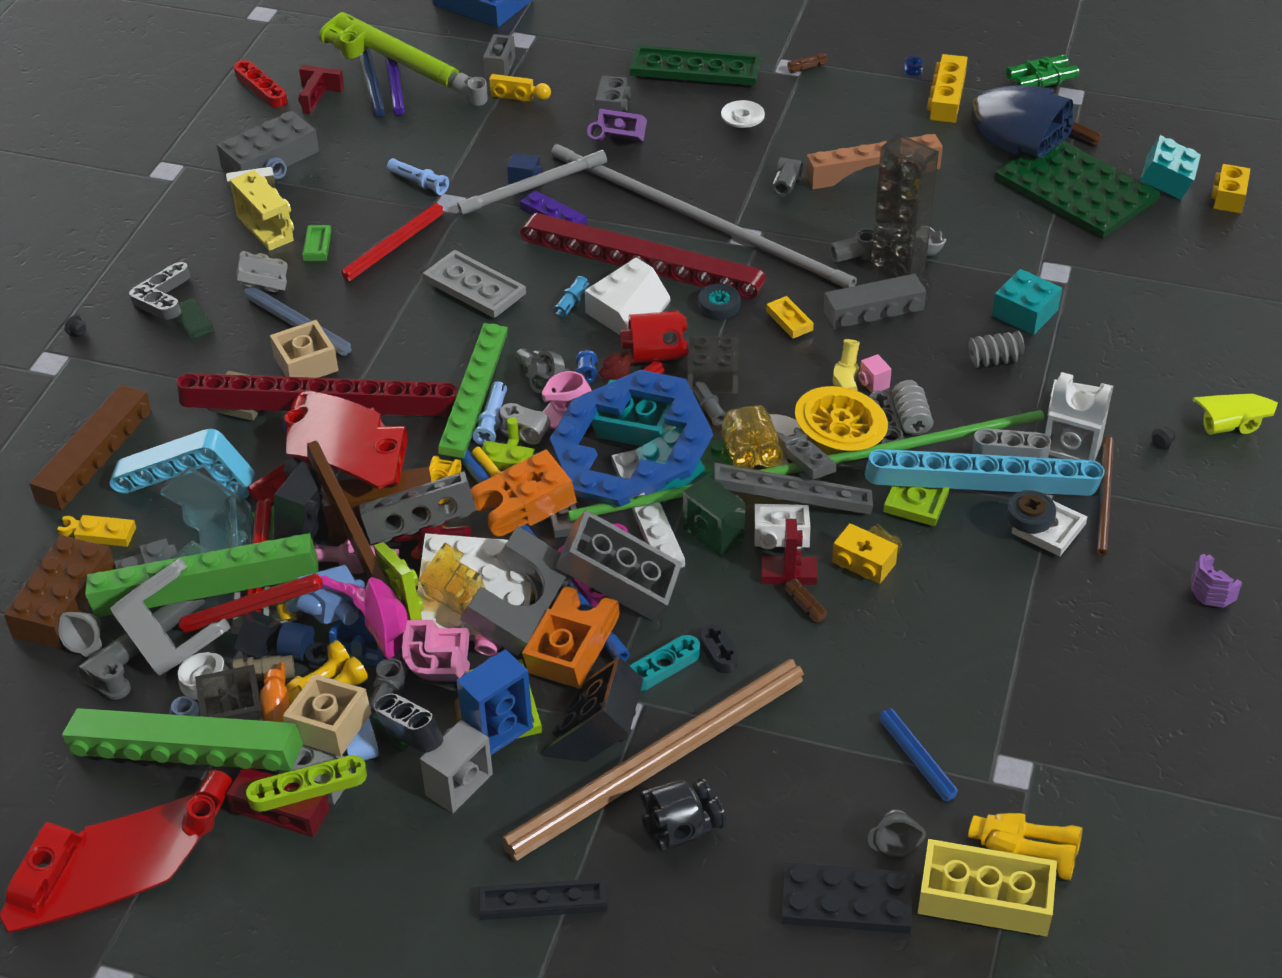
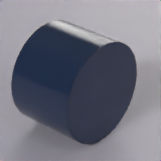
M286 621L281 627L277 639L278 655H293V659L306 661L305 651L309 645L314 643V628L309 625Z

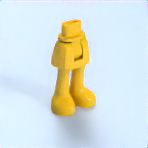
M334 640L327 647L328 661L322 667L304 677L297 676L285 685L289 692V706L313 674L327 678L337 675L333 680L350 685H358L368 679L367 672L357 658H350L344 646L338 640Z
M1021 813L988 814L987 818L974 815L968 837L981 840V845H986L990 850L1057 861L1056 869L1058 876L1063 880L1070 881L1075 858L1080 847L1083 828L1072 825L1065 827L1035 825L1025 822V814ZM1025 838L1040 839V840L1049 841V842L1056 843V844L1044 843V842H1037V841H1032V840H1028V839H1025Z

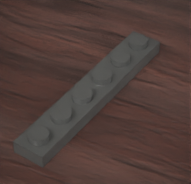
M719 463L714 464L712 487L721 490L772 497L777 500L784 499L801 504H813L829 509L848 510L854 513L871 514L873 508L872 490Z

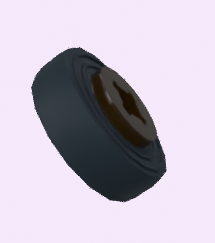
M1035 490L1017 492L1010 497L1007 504V520L1014 528L1025 533L1047 531L1053 525L1056 518L1055 503L1042 492Z

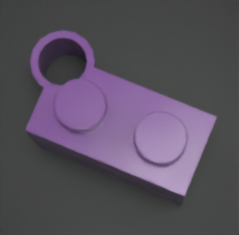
M599 109L598 120L588 126L587 133L596 142L604 141L608 135L610 137L643 141L647 119L639 114ZM601 127L602 133L598 137H594V130Z

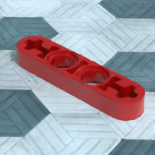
M241 60L234 64L236 78L272 107L286 105L287 95L285 89L256 65L247 60Z

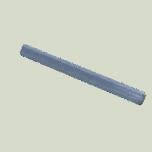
M256 287L245 289V297L294 327L312 321ZM321 326L334 346L335 352L342 356H346L351 352L352 349L349 342Z

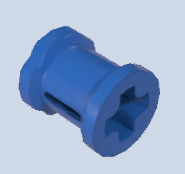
M580 351L576 355L578 367L575 372L582 374L583 371V377L587 383H591L597 378L595 366L598 363V358L593 351Z

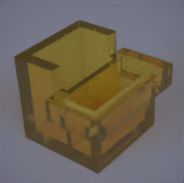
M444 542L419 578V581L427 596L462 616L481 586L485 588V585L478 572L460 562L464 553Z

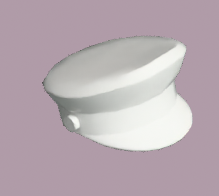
M210 652L198 653L190 656L180 665L178 682L180 690L185 696L191 697L194 700H210L225 693L230 686L232 675L230 669L224 664L221 655Z

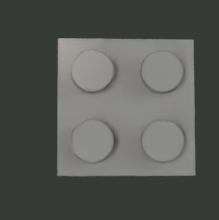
M462 720L453 728L446 730L443 734V743L437 749L423 753L420 758L425 795L452 814L493 774L489 737Z

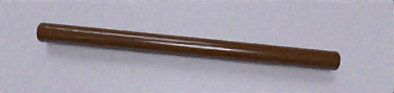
M1105 437L1103 439L1102 466L1104 468V476L1100 483L1096 554L1099 556L1107 555L1114 448V439L1112 437Z

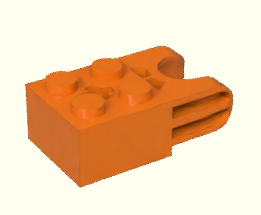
M547 449L470 489L476 510L486 511L496 508L488 516V528L492 534L498 537L514 531L517 526L522 527L527 523L529 526H532L577 503L572 480Z
M564 587L552 608L547 609L522 652L528 673L580 689L619 618L618 601L611 598H603L595 608L581 611L579 610L581 603L577 589Z

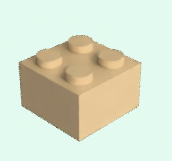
M317 320L270 335L274 359L285 377L319 378L338 371L335 348Z
M313 674L283 714V719L287 723H296L303 745L342 756L371 715V709L366 689Z

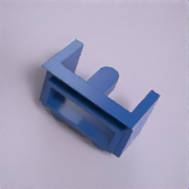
M358 614V619L351 625H345L341 620H338L329 632L330 643L338 640L348 652L349 657L357 658L360 663L377 667L379 662L387 659L382 654L378 645L377 650L365 647V641L377 643L372 633L365 626L364 615ZM348 638H353L351 643L346 642Z

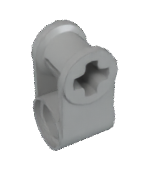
M515 403L505 404L500 409V416L503 418V422L500 425L501 433L508 437L507 420L515 417L518 420L519 440L531 445L538 444L551 425L549 417L541 411L528 409Z

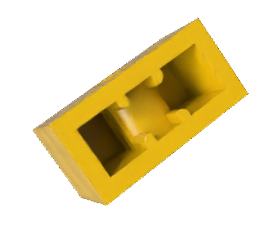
M849 524L833 543L832 562L866 579L881 584L896 564L898 545L853 524Z

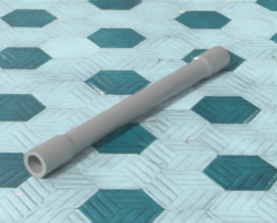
M603 150L586 155L582 159L480 196H473L457 202L461 215H464L483 206L576 172L607 163L606 154Z

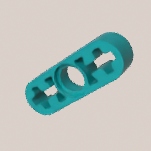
M683 635L630 665L644 679L641 691L653 687L697 661L700 656V642L694 636ZM660 659H668L672 663L669 666L662 667L656 662Z

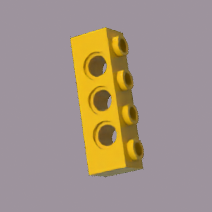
M942 54L941 62L936 63L930 98L927 104V111H931L930 120L956 123L968 57Z

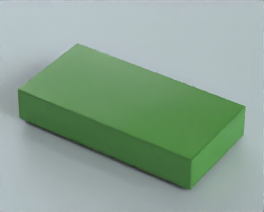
M331 225L307 226L302 253L303 261H327L332 233Z

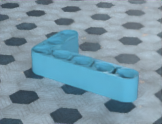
M205 429L118 460L109 483L113 490L125 494L204 467L229 496L235 499H245L249 495L246 487L253 483L255 472L222 433L215 429Z

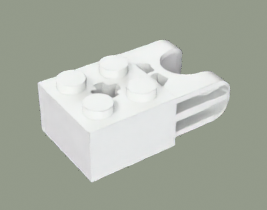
M1060 373L1055 384L1045 435L1051 439L1049 455L1062 459L1096 460L1102 443L1113 386L1101 383L1096 393L1090 395L1083 394L1074 387L1073 375Z

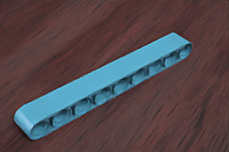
M877 449L870 453L864 475L870 483L876 485L1006 492L1035 490L1044 494L1090 496L1097 492L1104 476V468L1100 463L1091 460Z

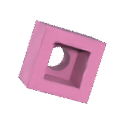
M877 354L861 360L860 372L858 374L859 380L871 393L890 388L892 369Z

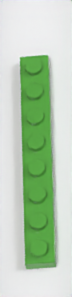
M483 324L441 438L438 454L458 458L465 457L507 337L508 327L497 324Z

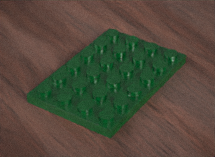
M1065 141L1059 143L1042 158L1026 153L1021 154L995 171L994 177L995 180L1102 239L1159 200L1160 192L1151 186L1138 181L1132 176L1121 172Z

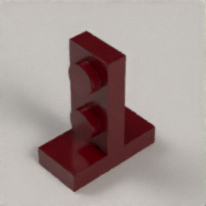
M301 65L299 68L301 85L304 87L298 97L302 113L311 114L325 90L342 92L344 89L342 70Z
M786 518L784 556H761V584H786L787 581L796 578L802 585H817V557H801V549H797V547H802L803 531L797 530V519Z

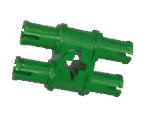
M1063 54L1052 58L1042 56L1041 59L1025 60L1021 65L1007 67L1005 74L1009 81L1016 79V85L1044 88L1051 85L1058 86L1062 81L1078 78L1079 69L1076 65L1068 66V58Z

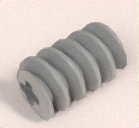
M1019 331L1013 332V334L1007 332L1003 336L1001 334H995L993 337L985 335L984 338L976 336L974 340L970 337L968 342L969 356L975 368L979 367L980 360H982L984 367L989 365V359H992L994 366L998 365L999 358L1002 359L1003 364H1008L1009 357H1011L1013 363H1017L1018 356L1023 357L1025 351L1023 337Z
M905 380L897 384L892 390V398L902 430L911 435L926 433L932 428L934 421L931 417L924 389L913 380Z

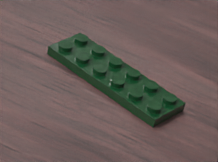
M637 45L630 66V76L756 86L761 55Z

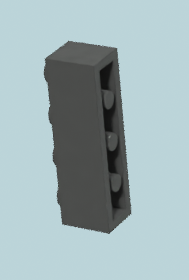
M916 274L905 275L825 292L823 311L833 329L924 310L926 290Z

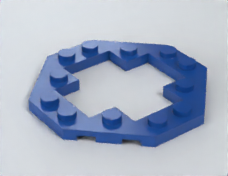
M639 370L573 399L551 435L550 440L564 472L572 480L575 496L621 507L630 503V499L642 493L649 495L665 488V483L679 478L681 481L690 477L713 437V433L686 379ZM632 396L672 404L664 417L666 425L683 428L684 430L665 464L641 459L630 479L589 470L598 454L595 448L578 444L598 411L621 415Z

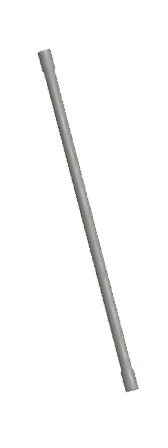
M559 144L554 145L551 151L553 157L566 163L583 158V156ZM603 165L585 169L822 276L843 288L856 285L857 278L826 266Z

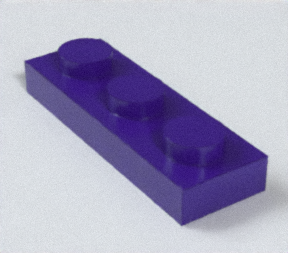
M536 190L520 201V208L531 214L539 213L583 225L587 224V216Z

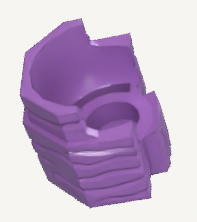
M1202 554L1193 570L1191 591L1204 605L1224 608L1237 600L1242 582L1237 579L1233 583L1234 579L1230 578L1223 571L1219 570L1216 572L1213 570L1214 558L1211 555L1206 556Z

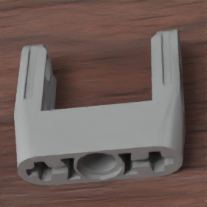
M182 558L177 559L132 590L110 608L116 619L159 676L180 664L231 628L224 618L219 622L211 623L186 642L176 647L143 602L145 599L179 577L181 571L188 567Z

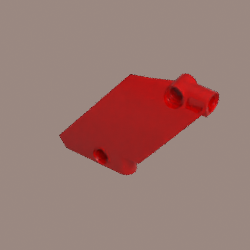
M304 391L294 397L290 411L284 416L287 429V457L309 460L307 456V443L316 440L331 468L362 480L377 489L387 485H399L407 447V430L405 426H380V413L357 403L325 393Z
M210 770L200 788L194 794L125 817L87 826L79 834L71 829L46 822L7 888L6 904L0 912V919L7 932L11 933L94 910L170 881L200 838L214 828L215 817L227 796L228 790L233 784L232 779L224 772ZM197 814H205V816H196V815H197ZM40 864H48L46 867H37Z

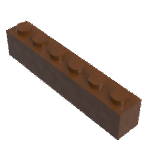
M121 384L29 483L35 502L62 511L83 486L90 481L92 476L104 466L110 456L120 448L121 444L135 431L137 426L148 417L151 412V406L147 392Z

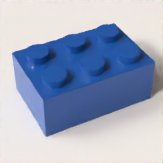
M506 649L495 656H491L486 662L472 671L464 673L461 678L457 679L462 721L489 737L491 755L533 728L528 670Z

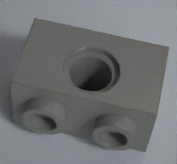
M493 35L483 56L485 79H489L492 74L508 76L515 60L514 36Z

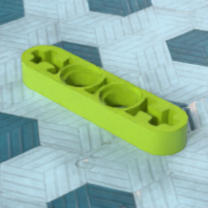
M350 755L260 779L248 786L246 790L248 803L253 810L261 812L355 787L366 780V765L361 757ZM355 768L356 773L350 774L349 769ZM339 771L340 778H336L335 772ZM325 774L330 776V780L326 783L318 784L314 782L315 778L319 775ZM289 783L300 784V787L294 792L283 790ZM275 788H278L279 794L277 795L274 792ZM264 793L265 797L258 798V794Z

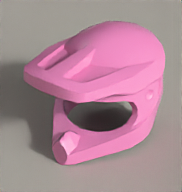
M573 371L558 373L551 377L544 387L542 398L544 402L550 401L543 413L551 421L550 429H556L573 399L592 391L582 374Z

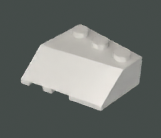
M634 258L585 290L586 314L619 335L620 330H628L629 314L662 312L670 302V296L655 270L638 258Z

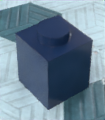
M513 153L507 166L508 185L543 173L539 157Z

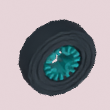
M712 284L699 292L698 308L705 317L724 320L735 316L740 310L741 296L732 286Z

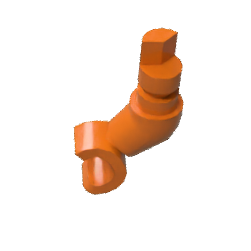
M282 661L275 669L267 671L264 675V687L260 693V706L264 721L284 722L283 714L289 708V692L285 687V664Z

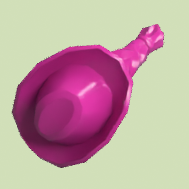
M325 575L319 576L323 580V589L344 593L353 598L354 604L363 612L365 626L374 636L382 654L387 659L394 658L402 647L403 633L408 618L404 605L398 600L393 590L383 581L373 577L368 580L367 586L364 588L351 583L337 582Z

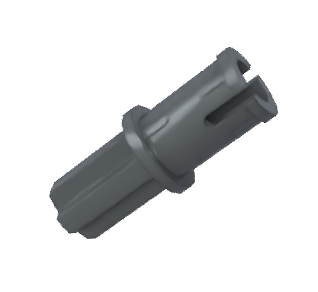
M696 382L695 386L692 387V392L700 402L701 410L706 411L713 425L724 423L727 419V414L718 404L719 399L717 396L712 395L704 382Z

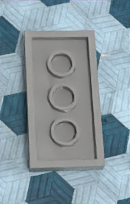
M453 250L423 272V281L493 318H496L526 294V286L456 250Z

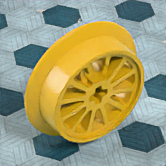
M826 386L810 390L798 400L795 407V417L800 429L808 435V440L826 455L871 448L877 445L887 433L888 421L882 408L868 396L849 388Z

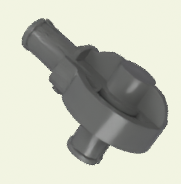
M525 348L519 349L516 352L521 358L515 356V360L523 365L525 371H528L525 376L529 379L530 386L536 393L542 394L547 382L554 375L570 371L565 369L563 358L558 353L535 350L532 354Z

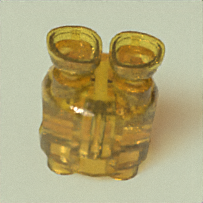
M746 406L737 410H729L725 414L721 432L729 457L733 459V466L753 469L754 466L762 464L764 467L770 468L782 462L783 452L778 445L779 440L770 414L766 412L763 406Z

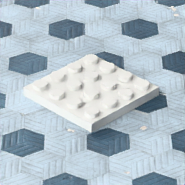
M425 533L417 595L421 597L424 610L421 611L422 620H433L438 628H467L470 632L469 640H474L475 636L481 633L459 619L481 586L512 605L529 606L532 589L530 582L523 575L497 559L508 540Z

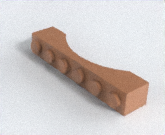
M926 134L918 137L807 154L806 178L813 190L835 186L853 172L877 164H901L911 167L918 172L940 169L943 146L935 134Z

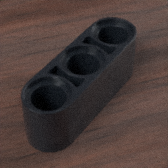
M394 693L383 695L374 703V710L385 732L424 753L437 749L443 743V735L430 711Z

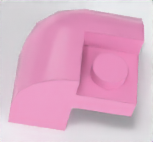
M407 620L402 642L403 659L410 670L421 679L432 682H457V679L466 673L465 671H469L470 662L467 656L470 632L467 628H438L433 620Z

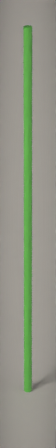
M1042 410L878 444L865 450L846 451L827 456L835 461L836 464L868 458L870 453L877 449L905 450L975 435V432L980 429H1003L1044 420V413ZM795 463L760 470L783 475L803 472ZM712 480L653 492L649 495L635 496L630 499V503L621 507L602 503L569 510L567 514L569 521H574L585 510L595 515H602L719 490V488L712 487Z

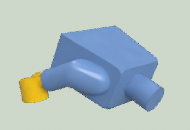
M346 565L316 573L319 576L325 575L337 582L351 583L365 588V583L362 580H354ZM323 588L290 599L285 604L276 606L280 620L291 619L296 616V612L302 611L314 616L323 624L341 620L345 625H351L356 622L359 608L354 604L353 598L344 593Z

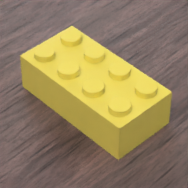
M928 839L918 914L1048 936L1053 915L1057 861Z

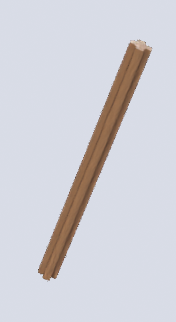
M793 659L785 661L502 836L501 838L504 842L502 845L506 853L510 854L513 861H518L803 682L801 676L804 673L801 667L796 666Z

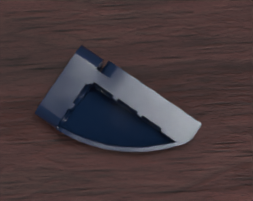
M1024 85L1002 86L985 90L976 96L972 103V116L977 129L996 146L1015 155L1020 153L1021 150L1023 153L1042 158L1071 133L1074 104L1072 99L1055 95L1053 89Z

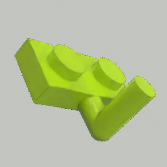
M515 417L507 420L509 438L507 444L485 441L482 446L484 453L501 470H506L535 455L534 448L517 446L519 433L518 420Z

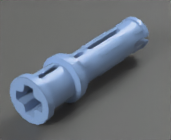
M394 158L390 159L387 164L389 172L417 182L423 189L429 188L434 190L437 195H443L449 187L447 176L436 175L430 169L421 170Z
M494 382L491 385L484 412L478 416V427L473 432V439L480 445H483L485 441L495 442V430L500 426L499 413L505 393L507 392L506 385L502 389V382Z

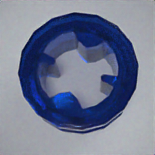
M917 56L907 57L905 59L904 72L912 76L920 75L923 72V59Z

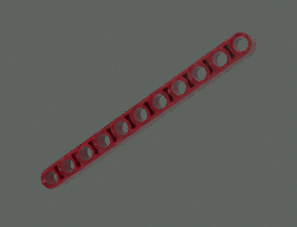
M539 213L532 214L520 231L522 238L531 244L621 267L634 258H638L651 266L660 277L703 288L712 284H727L734 287L740 296L746 299L755 298L766 280L765 274L755 267Z
M185 373L176 380L179 403L183 407L290 411L296 395L304 391H313L340 397L369 409L374 408L375 412L385 415L450 416L458 395L457 387L447 382Z

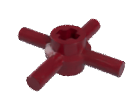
M446 520L439 526L423 527L414 534H401L393 537L395 542L417 541L418 544L412 550L411 556L418 560L422 557L425 533L470 537L471 529L469 526L447 528L445 525L449 520Z

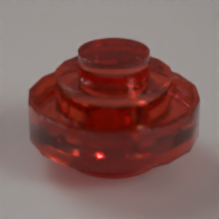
M616 351L601 362L603 367L598 373L603 380L623 378L630 374L628 370L631 368L630 364L633 358L628 351L621 354Z

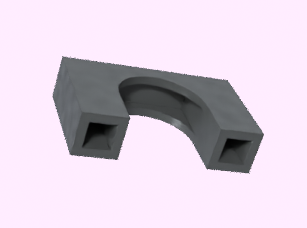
M517 526L497 559L523 575L530 582L535 593V603L529 606H515L481 586L459 620L516 656H519L528 644L549 606L552 608L560 594L558 592L559 588L566 587L572 576L555 568L561 553Z

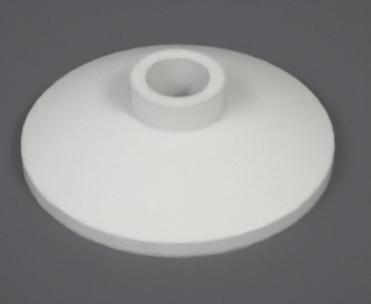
M739 100L725 105L722 108L721 117L724 122L731 126L747 128L761 123L765 117V112L755 102Z

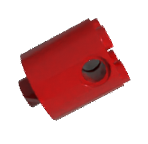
M679 310L629 314L628 330H620L621 349H630L633 364L682 360L683 356H688L689 353L688 342L683 338V331H687L686 317L683 316V313L680 314ZM669 331L673 332V336L671 339L667 341L663 340V336L665 333Z

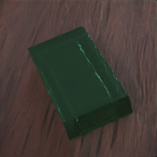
M193 298L179 303L182 312L176 319L191 339L214 331L213 324Z

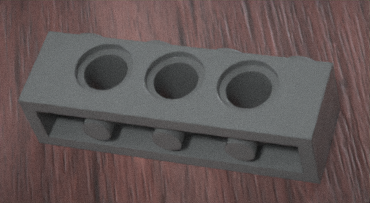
M465 472L359 505L361 518L371 544L376 542L386 543L395 536L401 534L411 535L420 528L439 526L446 520L455 517L464 518L477 511ZM444 498L451 499V502L447 505L439 504V501ZM416 507L425 508L421 513L412 512ZM390 515H396L399 517L396 521L389 522L386 520V518Z

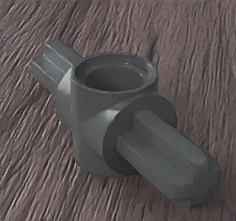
M402 647L394 658L384 659L376 667L377 677L373 683L375 691L369 701L370 709L374 714L376 713L374 703L380 697L391 693L400 695L405 689L404 679L408 673V667L403 659Z

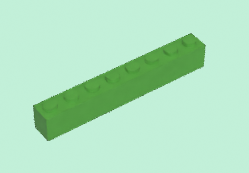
M310 533L182 556L179 558H182L188 567L181 571L179 577L143 602L148 608L290 582L298 577L317 573L318 556ZM179 558L88 574L85 595L94 614L97 617L114 615L110 609L113 605Z
M81 708L76 709L62 734L71 754L77 756L121 758L135 761L147 760L162 763L174 762L188 765L201 764L216 767H240L243 769H267L271 771H291L303 745L296 723Z

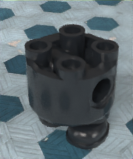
M704 778L698 779V781L693 783V786L685 780H676L640 793L642 804L646 810V814L642 815L643 826L647 833H654L655 844L660 852L698 840L703 834L711 832V828L722 829L726 825L724 807L717 796L712 797L710 787Z

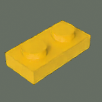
M787 296L766 304V312L792 339L813 331L814 323Z

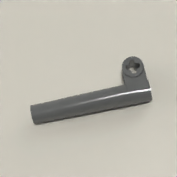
M200 598L164 605L152 614L167 633L180 623L181 617L190 615L203 606L205 600ZM125 632L77 667V671L88 686L95 688L108 699L118 700L127 696L131 690L130 682L123 675V665L138 655L140 650L127 632Z

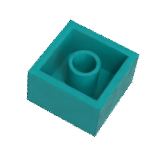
M1160 135L1147 154L1140 181L1181 200L1195 180L1201 154Z
M1019 269L995 293L992 316L1034 335L1059 310L1062 287Z
M676 427L637 448L635 452L639 460L645 459L665 464L684 429ZM699 460L690 477L681 481L679 478L665 483L666 487L658 491L700 483L710 477L703 463Z

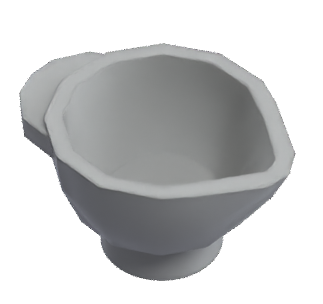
M65 612L60 616L58 632L65 647L72 652L81 653L85 657H92L101 650V622L96 615L83 612Z

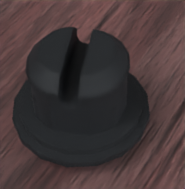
M73 315L67 319L65 332L68 335L76 334L81 336L86 332V323L82 322L80 316Z
M1168 427L1155 429L1152 432L1153 443L1160 449H1169L1172 441L1175 439L1173 430H1169L1170 428Z

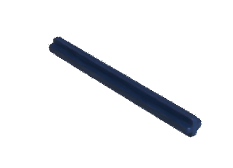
M368 48L360 55L373 115L375 117H383L385 115L384 105L371 51Z

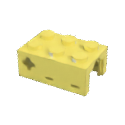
M255 170L230 179L237 217L269 251L294 241L292 233L294 225L289 215V212H291L290 204L279 195L275 188L268 184L265 177H261Z

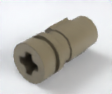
M293 655L262 657V659H254V657H248L247 660H244V658L233 659L236 688L246 687L247 683H250V686H255L257 682H264L265 673L275 669L281 661L285 664V679L295 678Z

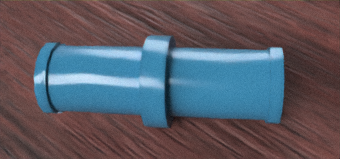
M576 277L570 288L564 290L562 298L553 308L556 316L566 318L572 307L578 305L581 301V295L589 287V282H587L588 280L585 277Z

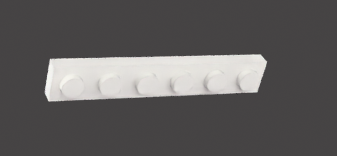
M635 450L612 455V464L617 476L630 479L640 462ZM660 502L631 508L645 542L682 563L681 568L685 567V558Z

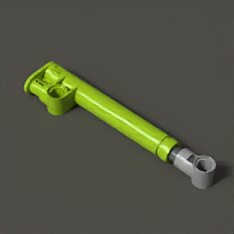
M345 12L337 14L320 30V41L332 43L335 48L341 50L344 58L354 59L370 48L446 88L453 87V90L468 97L472 105L481 106L488 100L487 82L484 78L470 77L464 73H459L458 69Z

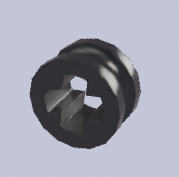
M317 642L307 647L305 656L310 669L316 671L328 661L327 644Z

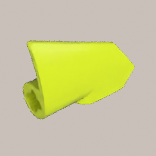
M1255 394L1216 395L1193 398V401L1205 410L1203 421L1205 430L1209 435L1233 431L1235 427H1238L1243 434L1252 433L1260 427L1264 417L1274 416L1278 402Z

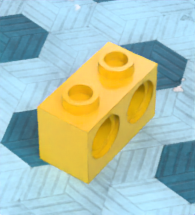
M1227 164L1222 165L1221 173L1216 172L1211 195V199H1215L1213 209L1242 213L1251 168Z

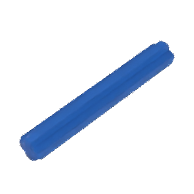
M888 708L886 711H882L879 718L880 722L943 801L948 802L957 796L958 789L893 709Z

